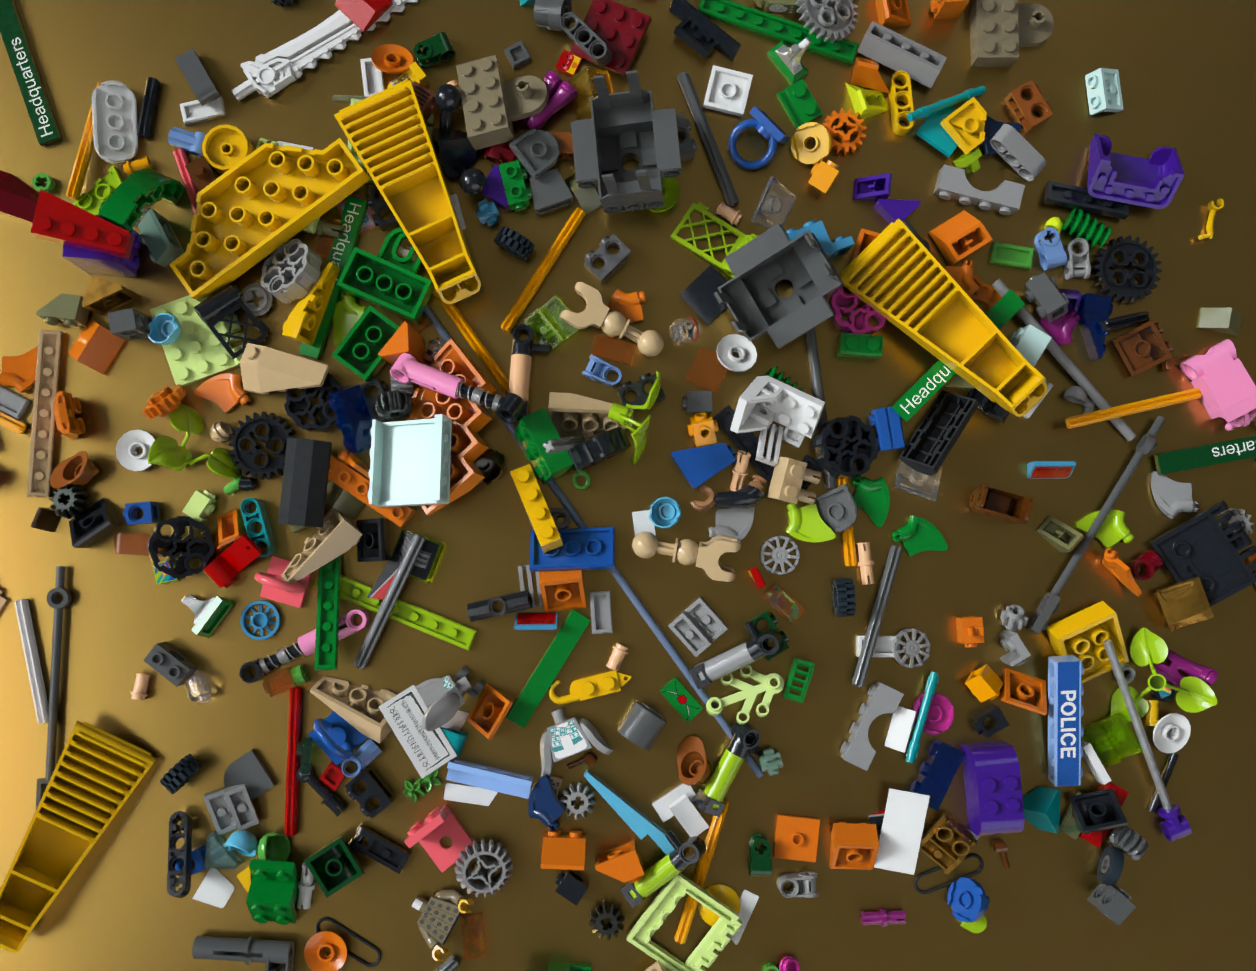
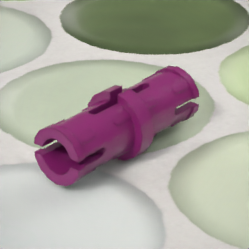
M880 909V911H861L863 926L881 925L882 927H887L888 924H906L904 910L886 911L885 909Z

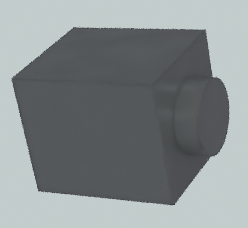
M687 391L686 396H682V409H686V414H697L700 412L711 414L712 391Z

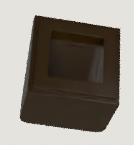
M39 507L31 527L55 532L61 517L55 514V510Z

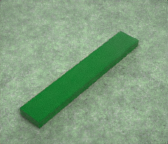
M342 555L318 570L315 671L338 670Z
M574 609L571 610L506 715L507 719L525 728L591 620Z

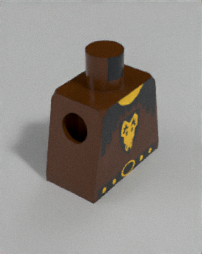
M204 156L185 166L199 192L220 177Z

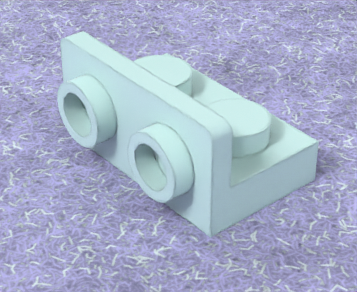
M1099 68L1085 76L1090 115H1096L1102 111L1118 113L1124 110L1118 69Z

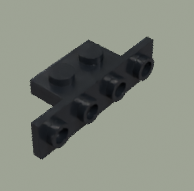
M686 0L672 1L669 11L682 21L673 32L677 37L704 58L717 49L731 61L734 60L741 47L740 43Z

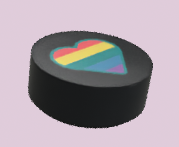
M1165 687L1161 691L1151 690V694L1156 700L1168 702L1174 697L1175 690Z

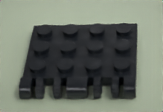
M1224 500L1211 505L1203 512L1150 541L1177 583L1195 577L1200 578L1210 607L1256 582V559L1247 565L1244 562V559L1256 553V546L1249 547L1239 554L1238 551L1252 544V540L1244 529L1231 534L1229 537L1226 536L1241 526L1239 521L1229 524L1223 530L1219 525L1233 516L1231 510L1224 512L1229 508Z

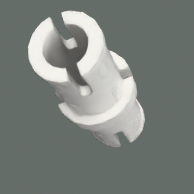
M305 863L302 864L301 880L297 887L299 889L297 908L301 909L302 905L303 909L311 908L312 890L315 889L314 877Z

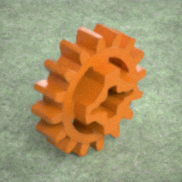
M841 108L839 114L834 110L831 116L827 115L826 123L822 124L831 134V150L835 148L836 154L843 150L844 155H847L849 149L854 153L856 146L860 148L863 143L861 140L866 138V134L863 132L866 131L867 126H862L864 118L858 119V112L852 115V109L844 113V109ZM838 120L837 125L831 128V125ZM857 135L856 139L850 143V138Z
M181 384L171 388L165 386L150 396V399L147 400L149 403L142 408V412L147 419L156 418L158 415L162 418L178 408V405L181 404L180 400L186 396L187 392Z

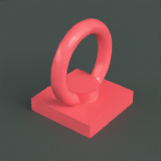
M272 556L267 573L258 572L254 576L257 582L263 584L260 597L302 608L313 572L296 583L285 582L281 575L291 561Z

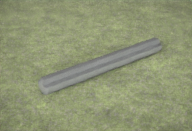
M585 436L552 439L549 442H544L543 447L546 448V453L571 450L585 442Z

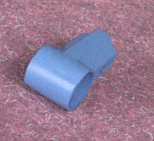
M173 127L168 134V143L201 157L204 156L202 143L206 134L198 131L193 133Z
M369 738L353 753L351 758L346 759L342 763L343 774L347 777L357 776L382 751ZM350 761H354L358 765V769L354 774H349L345 770L346 764Z

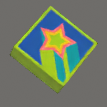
M166 561L158 563V565L162 564L169 567ZM153 566L156 585L180 580L158 571Z

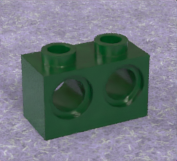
M764 610L748 620L753 622L759 636L768 630L779 632L776 627L778 621L772 612L768 614ZM760 620H766L768 623L767 629L759 631L757 623ZM783 630L779 632L782 637L780 648L775 654L764 657L765 660L769 661L789 648L787 645L789 639ZM766 638V639H765V643H766L767 645H768V642H769V640H770L771 638Z

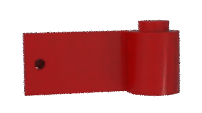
M244 534L213 559L203 569V572L219 588L224 586L227 589L236 581L234 576L260 556L263 551Z

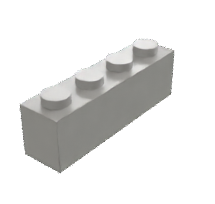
M874 21L870 24L857 51L895 71L907 72L911 79L929 88L934 84L947 57Z

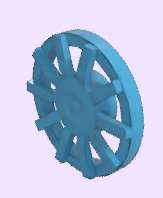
M263 600L248 604L243 609L240 617V625L243 632L255 640H264L272 637L281 625L278 609L272 603ZM258 604L259 612H257L252 606ZM262 604L268 606L264 612H262ZM272 608V610L274 611V613L271 614V615H268L267 613H268L269 610ZM249 609L253 612L252 616L246 615ZM276 616V622L270 621V618ZM245 618L251 619V623L245 625ZM268 624L275 625V628L273 629V631H272V629L268 626ZM253 626L254 629L250 633L247 630V627ZM263 628H266L270 634L264 636ZM257 629H260V636L254 635Z

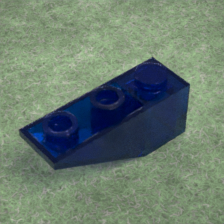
M1086 293L1082 295L1077 313V315H1080L1078 324L1090 360L1094 362L1102 359L1106 352L1104 342L1109 331L1103 332L1100 323L1102 320L1109 318L1113 310V304H1111L1112 297Z

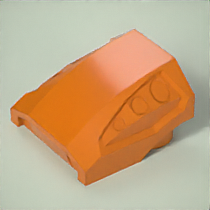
M57 392L53 404L57 429L71 440L79 439V435L86 432L83 419L75 417V414L82 412L81 402L78 397L72 398L71 393Z

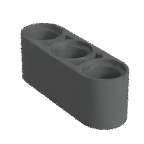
M565 13L560 19V26L567 36L595 63L602 66L608 64L612 54L605 42L574 13ZM575 22L574 27L568 29L569 24ZM585 36H590L587 42H582ZM604 49V53L601 56H596L599 50Z
M193 48L175 57L178 66L202 106L221 97Z

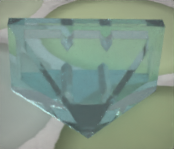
M216 830L207 836L204 868L236 869L244 861L234 850L229 851V846L224 847L226 840L222 835H218Z

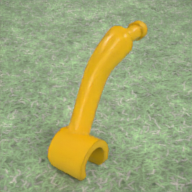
M1220 198L1216 201L1217 207L1214 205L1213 200L1207 204V209L1210 211L1206 224L1207 234L1199 235V240L1213 238L1216 211L1223 208V199Z

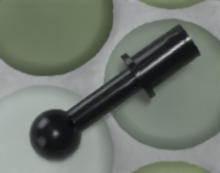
M301 766L297 770V779L302 783H308L324 799L321 804H325L336 817L342 813L337 806L342 811L347 808L334 795L335 791L329 793L314 777L313 769L310 766Z

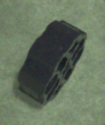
M327 373L325 380L329 381L332 386L323 384L320 387L302 389V395L297 398L294 395L297 388L285 391V411L298 427L310 432H328L333 430L340 421L345 420L348 414L349 394L347 389L338 381V378ZM315 398L321 401L319 405L314 403ZM339 405V414L333 416L332 408ZM302 417H307L311 419V421H313V424L307 423L302 419Z
M850 415L829 420L821 426L820 432L814 437L815 460L821 469H825L834 478L842 479L862 475L870 469L872 461L877 458L876 434L871 426L864 424L856 416ZM833 425H834V426L836 427V429H837V433H836V434H835V433L833 432V430H832V426H833ZM850 443V445H848V446L845 448V451H841L842 449H844V447L846 446V444ZM855 461L858 463V470L854 466Z
M620 426L575 446L568 453L574 463L572 466L574 471L580 472L631 447L623 428Z
M176 516L175 518L162 520L154 527L150 538L147 539L146 550L149 552L151 564L158 571L168 574L172 578H185L203 571L214 553V543L210 536V530L203 523H199L188 516ZM163 525H169L172 528V532L168 537H164L160 533ZM185 526H187V535L182 539L179 538L185 533ZM193 528L199 530L202 529V532L200 534L203 539L199 537H193V535L195 534ZM177 542H179V543L187 542V543H185V545L183 546V548L185 549L183 552H182V551L174 552L175 549H177V547H178V546L176 545ZM195 542L202 543V546L195 545L191 549L189 548ZM169 545H172L166 552L158 551V548L166 549ZM157 554L162 557H168L166 562L169 567L162 564L158 565L160 559ZM180 555L181 557L178 558V559L175 561V562H176V565H175V568H174V561H173V560ZM193 557H197L200 560V565L196 569H192L189 566V561Z

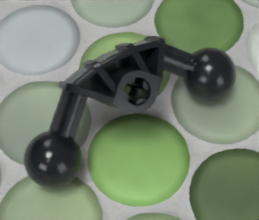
M444 84L435 93V102L441 109L439 128L433 129L432 143L445 174L448 177L460 179L461 189L468 195L476 196L485 190L487 180L481 170L470 168L476 159L477 150L474 149L469 141L467 133L451 128L453 111L457 110L462 102L461 93L454 85Z

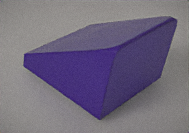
M1058 288L1059 293L1063 292L1069 300L1067 304L1068 313L1066 314H1070L1072 311L1077 314L1082 294L1078 290Z

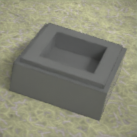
M522 40L504 49L514 70L532 61Z

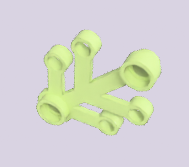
M750 665L740 668L739 673L741 677L752 678L761 683L756 686L734 678L731 673L727 674L730 677L728 682L724 681L723 677H721L720 682L723 685H730L742 691L721 699L717 697L710 698L706 704L707 712L712 716H717L722 712L723 707L746 699L742 710L736 716L737 722L745 725L749 721V713L756 696L765 692L762 703L758 704L756 708V714L759 717L767 716L773 695L780 693L784 687V680L779 674L770 673L763 675L754 671ZM747 668L750 673L744 674L742 669ZM775 680L777 686H772L770 681ZM717 702L719 707L714 709L711 703ZM764 707L766 713H760L759 708ZM744 714L747 719L741 721L739 715Z

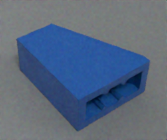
M725 443L679 450L670 454L693 489L736 461L734 458L736 456L735 451L730 445L726 446Z

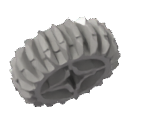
M483 838L481 839V844H477L474 840L472 842L473 847L466 844L465 851H460V858L456 859L457 867H455V873L458 874L456 880L461 882V888L467 887L468 894L475 891L476 897L483 893L485 898L488 892H491L494 896L496 894L495 889L502 892L503 885H508V878L512 877L511 869H513V863L510 862L512 858L510 854H507V848L501 849L500 842L493 845L492 839L485 843ZM476 857L477 862L471 865V868L466 869L469 862ZM481 863L485 867V869H487V873L483 869V867H481ZM501 867L500 872L494 878H491V874Z

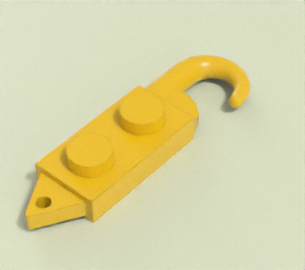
M612 670L576 679L570 685V694L561 697L554 693L556 685L560 684V680H557L549 687L548 695L558 705L582 701L621 691V688L632 676Z

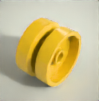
M228 124L212 128L205 135L202 143V152L206 161L221 175L256 150L253 143L241 130Z

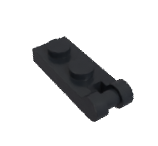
M359 824L356 829L357 833L355 837L351 838L349 845L400 874L411 853L373 832L367 826ZM364 837L369 839L367 845L362 842Z

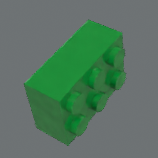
M369 305L331 356L365 381H369L375 378L387 361L379 356L378 353L398 330L399 326Z
M545 407L521 418L514 434L517 441L522 443L525 449L526 459L532 462L536 478L541 480L542 484H545L564 475L574 463L568 451L545 452L544 442L560 439Z

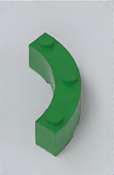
M141 170L130 174L115 189L108 200L101 203L98 214L102 219L130 232L142 216L143 212L140 210L147 204L152 206L161 200L176 206L185 187L179 181L154 170Z

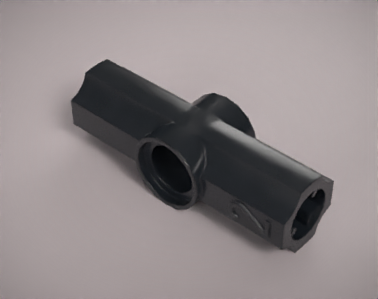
M529 590L467 604V614L470 621L474 622L533 608V600ZM498 600L504 605L502 611H499L496 607Z

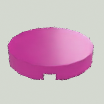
M937 692L933 694L923 732L938 735L951 727L955 710L946 696ZM921 694L914 701L911 709L917 711V715L914 722L915 725L917 722L924 694Z

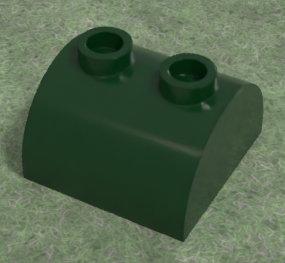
M339 836L304 860L326 898L365 873L343 836Z

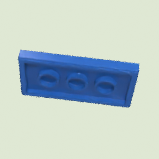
M614 527L558 529L563 546L543 553L534 530H531L530 572L615 569Z

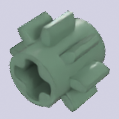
M772 748L762 750L763 756L758 757L762 772L768 771L769 776L779 774L778 768L783 767L780 752H774Z

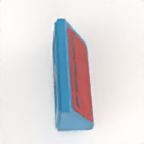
M1076 462L1027 463V477L1029 479H1067L1071 476Z
M557 612L516 613L514 625L516 630H556L558 628Z

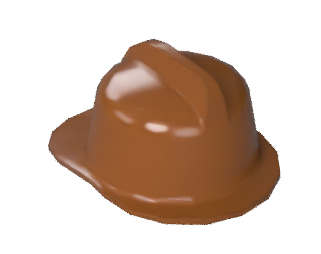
M80 451L58 464L51 474L50 485L57 489L69 484L82 486L99 473V469L88 459L86 451Z
M688 736L683 739L677 749L679 778L683 784L688 786L696 783L705 784L706 779L711 773V764L706 757L704 744L696 736Z

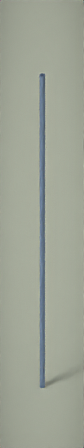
M427 303L424 313L445 343H447L452 337ZM502 421L508 429V431L514 437L516 442L519 444L521 449L524 451L525 449L522 443H519L515 437L514 432L516 426L514 425V423L509 424ZM555 480L547 482V485L564 509L569 512L577 527L588 528ZM616 565L615 569H608L706 705L710 696L704 688L698 690L689 672L690 668ZM714 702L711 703L712 708H718ZM722 713L714 716L731 740L732 727ZM749 752L745 761L757 778H760L765 773L762 772L761 767Z

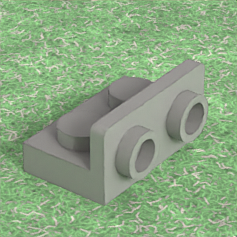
M1006 629L1000 632L1002 647L1006 651H1010L1000 657L1001 662L1010 666L1015 665V667L1024 664L1027 661L1026 658L1031 655L1018 634Z

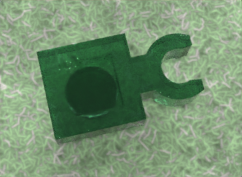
M302 738L301 743H297L296 753L297 756H300L301 775H310L313 738Z

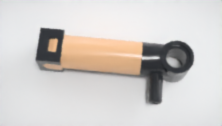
M519 324L513 330L508 393L520 396L525 402L523 410L516 419L518 421L528 415L532 353L550 352L549 345L533 344V330L526 324ZM521 334L529 336L526 340H520L518 337Z

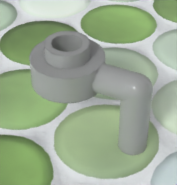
M1072 386V388L1066 389L1064 394L1066 400L1084 405L1083 414L1093 412L1095 403L1087 398L1083 388Z

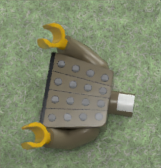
M454 889L434 892L429 901L417 895L411 906L422 913L417 924L426 943L433 951L432 957L436 961H443L440 956L441 952L444 955H448L449 950L441 947V944L445 945L461 913L471 912L467 908V904H474L473 899H466Z

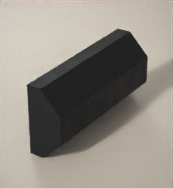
M941 390L899 456L901 461L917 472L929 476L937 473L980 405L978 401Z
M287 438L278 518L279 524L323 528L331 442Z

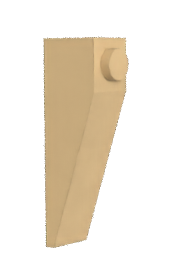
M549 393L548 414L560 438L583 435L591 437L594 436V433L609 431L620 426L623 429H628L619 424V422L608 418V413L613 403L573 393Z
M331 507L324 515L323 528L316 527L318 530L312 538L308 537L305 540L303 552L296 554L282 573L283 581L296 583L342 555L352 546H355L363 534L345 515Z
M323 676L310 689L314 696L370 739L381 743L392 731L379 709L380 705L396 696L391 691L385 689L377 691L369 689V686L363 684L361 687L350 685L348 681Z

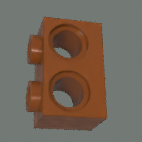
M1032 79L1011 91L1005 98L1006 103L1025 133L1047 122L1053 115L1051 105L1044 100L1039 86ZM1022 94L1027 95L1029 100H1025ZM1032 111L1037 112L1039 114V118L1035 117Z

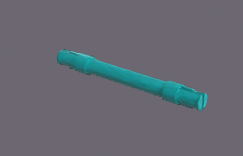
M981 85L929 106L920 107L913 112L907 113V119L911 122L963 101H968L972 97L976 98V96L985 94L986 88L984 85Z
M931 671L930 676H928L914 733L906 753V762L914 764L917 758L921 736L933 694H935L939 681V673Z

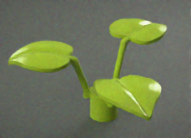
M656 371L657 379L644 405H630L627 403L626 406L614 402L608 413L609 419L619 422V424L633 432L631 436L635 444L634 458L630 460L633 465L637 463L645 449L648 437L646 430L650 425L651 415L649 414L641 424L632 419L633 412L630 409L650 410L659 395L661 378L658 371ZM629 423L638 426V428L634 429Z
M179 404L176 410L169 413L170 424L177 431L186 432V436L181 446H178L176 440L170 436L158 437L150 447L148 464L162 465L175 471H182L187 464L192 466L195 462L209 458L206 463L207 467L215 474L231 479L241 476V470L236 469L239 462L233 463L231 460L235 455L229 454L228 452L230 451L225 448H215L212 451V455L207 453L192 459V453L189 449L185 448V445L191 433L199 435L204 428L203 419L197 411L189 406Z
M1142 628L1136 633L1130 646L1131 658L1138 666L1149 664L1152 675L1147 680L1148 687L1138 694L1135 688L1129 686L1140 718L1144 717L1149 709V703L1142 697L1150 690L1161 691L1165 687L1179 691L1175 696L1176 703L1186 712L1197 713L1217 705V698L1208 684L1197 677L1189 676L1182 678L1180 688L1167 684L1165 677L1157 674L1154 664L1162 663L1168 655V647L1165 641L1147 628ZM1118 688L1111 698L1110 717L1121 715L1125 722H1130L1129 712L1120 688Z

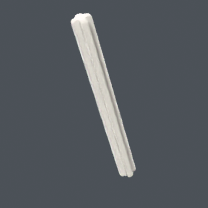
M20 599L15 601L14 604L37 722L42 724L48 722L49 706L29 603L27 599Z

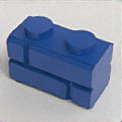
M891 407L870 411L871 415L868 416V422L876 434L875 442L878 452L906 447L901 417Z

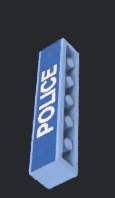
M1074 655L1048 656V780L1055 787L1079 786L1083 777L1081 737H1083L1084 730L1081 724V716L1084 714V709L1081 704V696L1084 694V687L1081 683V675L1084 674V666L1081 660Z

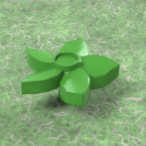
M439 768L424 778L418 779L421 780L422 784H425L427 793L432 789V784L436 786L442 784L438 778H435L439 773Z
M409 779L404 781L405 790L402 794L410 796L414 803L417 801L418 796H425L427 793L419 789L422 784L421 780L415 783Z

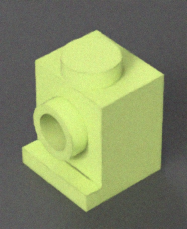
M206 489L204 491L196 490L182 512L199 523H207L209 519L206 516H209L215 509L216 495Z

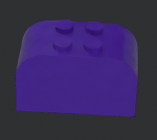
M133 228L130 231L134 237L130 259L64 244L62 257L89 275L133 278L137 276V269L140 266L138 250L141 247V236Z
M1004 741L960 744L969 830L977 836L1022 832L1025 818L1020 766L1013 746Z

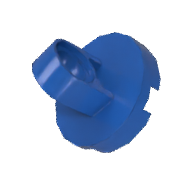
M961 877L957 882H953L950 885L947 902L948 905H951L952 915L956 919L972 923L978 921L984 915L985 910L988 909L990 897L986 896L984 888L978 881L972 878Z

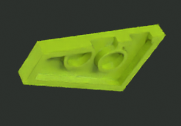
M112 165L108 169L109 173L104 178H99L95 181V186L88 193H83L73 205L100 216L98 213L101 203L107 201L115 189L123 182L117 168Z

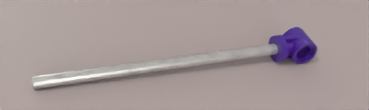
M1108 639L1103 641L1163 805L1158 809L1159 816L1165 818V820L1160 822V827L1169 842H1173L1192 833L1191 827L1186 818L1180 814L1181 809L1179 805L1171 804L1112 640Z

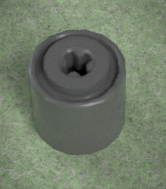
M635 701L617 731L637 746L649 751L667 721L661 713L644 702L639 703Z

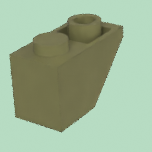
M60 294L39 309L36 315L42 318L44 323L57 326L60 323L67 327L77 328V325H87L90 310L82 305L84 297Z

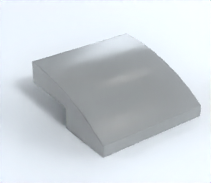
M702 596L668 625L695 657L701 654L729 628Z
M245 784L230 786L204 794V801L218 835L237 828L238 830H243L260 823Z

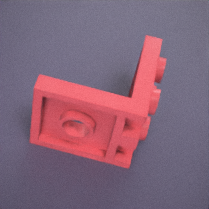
M446 804L441 809L437 807L432 810L424 819V822L420 820L415 823L407 832L408 837L404 841L408 848H411L419 841L439 870L444 872L456 862L457 858H460L459 853L460 851H465L466 844L473 847L472 842L474 840ZM442 837H450L453 842L450 847L443 846L441 843Z

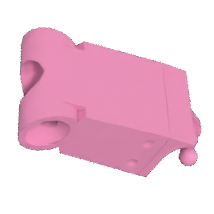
M1230 339L1212 346L1205 355H1195L1180 363L1181 371L1192 380L1193 387L1201 390L1202 396L1200 400L1210 418H1224L1228 422L1225 425L1226 430L1231 431L1235 427H1246L1256 417V385L1240 359L1237 358L1236 348Z

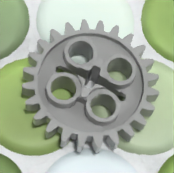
M798 0L795 3L799 6L796 12L802 14L799 21L806 22L803 27H810L809 34L815 32L816 39L823 36L824 42L830 39L831 43L836 39L838 42L855 29L854 25L858 23L855 18L859 13L854 11L858 5L852 4L853 0Z

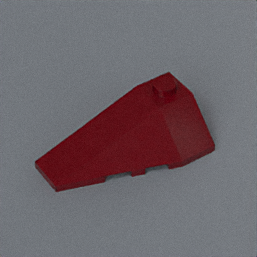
M0 170V214L33 223L39 193L11 173Z

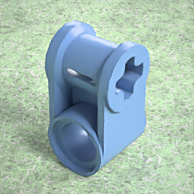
M1046 228L1035 236L1034 244L1039 255L1041 267L1044 270L1067 263L1066 252L1063 248L1059 232L1055 228Z
M589 356L590 361L585 371L581 373L583 376L611 388H616L622 383L623 378L620 369L596 356ZM612 372L619 375L615 382L607 380L608 375Z

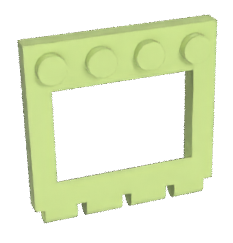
M680 873L667 882L626 935V940L656 961L659 960L671 971H706L705 967L709 968L719 956L715 949L722 952L732 939L728 933L734 936L743 925V922L739 919V913ZM687 893L720 916V918L683 963L650 939L674 910L681 898Z

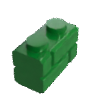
M841 332L837 337L836 357L878 360L882 357L884 338L880 335L872 337V335Z

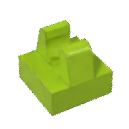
M975 148L968 155L963 153L953 162L957 168H965L968 173H974L981 168L978 158L982 156L979 148Z

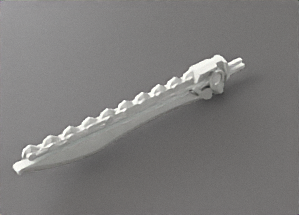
M391 0L393 5L376 22H388L391 17L390 13L403 12L407 2L417 3L418 0ZM338 10L325 21L299 37L266 54L256 56L255 62L247 61L241 63L240 66L248 80L231 91L238 101L254 91L270 98L296 81V78H300L303 74V69H315L318 64L317 60L330 59L334 49L344 50L348 40L358 41L362 36V30ZM376 22L366 31H373L376 27Z

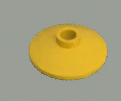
M714 884L705 889L737 913H740V899L731 887L724 884ZM698 902V909L702 919L707 924L713 926L720 916Z

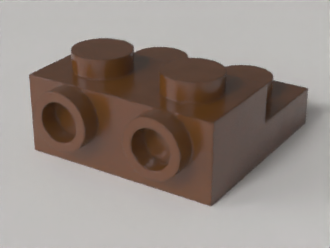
M1150 320L1112 340L1132 377L1172 357L1171 352L1174 350L1168 340L1164 341L1160 335L1164 331L1159 322L1154 323L1153 320Z

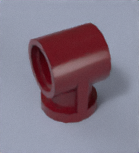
M509 142L487 147L484 154L485 159L496 164L516 161L517 158L509 148Z
M1147 550L1137 559L1129 561L1126 565L1130 568L1134 580H1148L1154 575V572L1163 566V562L1154 551ZM1139 565L1142 566L1141 574H1138L1137 568Z

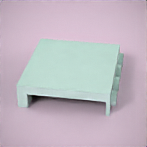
M436 414L432 419L380 422L373 419L370 430L372 443L369 452L371 458L368 473L370 478L368 490L369 504L379 508L449 504L452 419L443 414Z

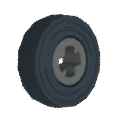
M1108 846L1104 849L1097 867V878L1100 883L1113 886L1119 880L1124 865V854L1121 849L1114 846Z

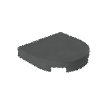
M532 129L509 143V148L534 180L552 168L558 160V141L548 131Z
M847 483L814 498L815 502L813 504H817L822 520L834 532H843L855 523L858 508Z
M254 749L232 762L224 774L225 788L245 784L251 800L276 785Z

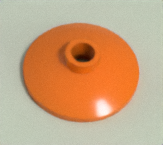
M384 44L373 50L371 60L377 69L385 73L400 74L409 70V65L413 63V56L410 51L402 46Z
M320 931L314 934L308 940L304 949L306 964L312 971H338L347 959V946L344 939L333 931ZM329 947L331 953H326L324 948Z

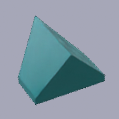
M1039 786L1024 795V818L1037 829L1059 833L1061 790Z

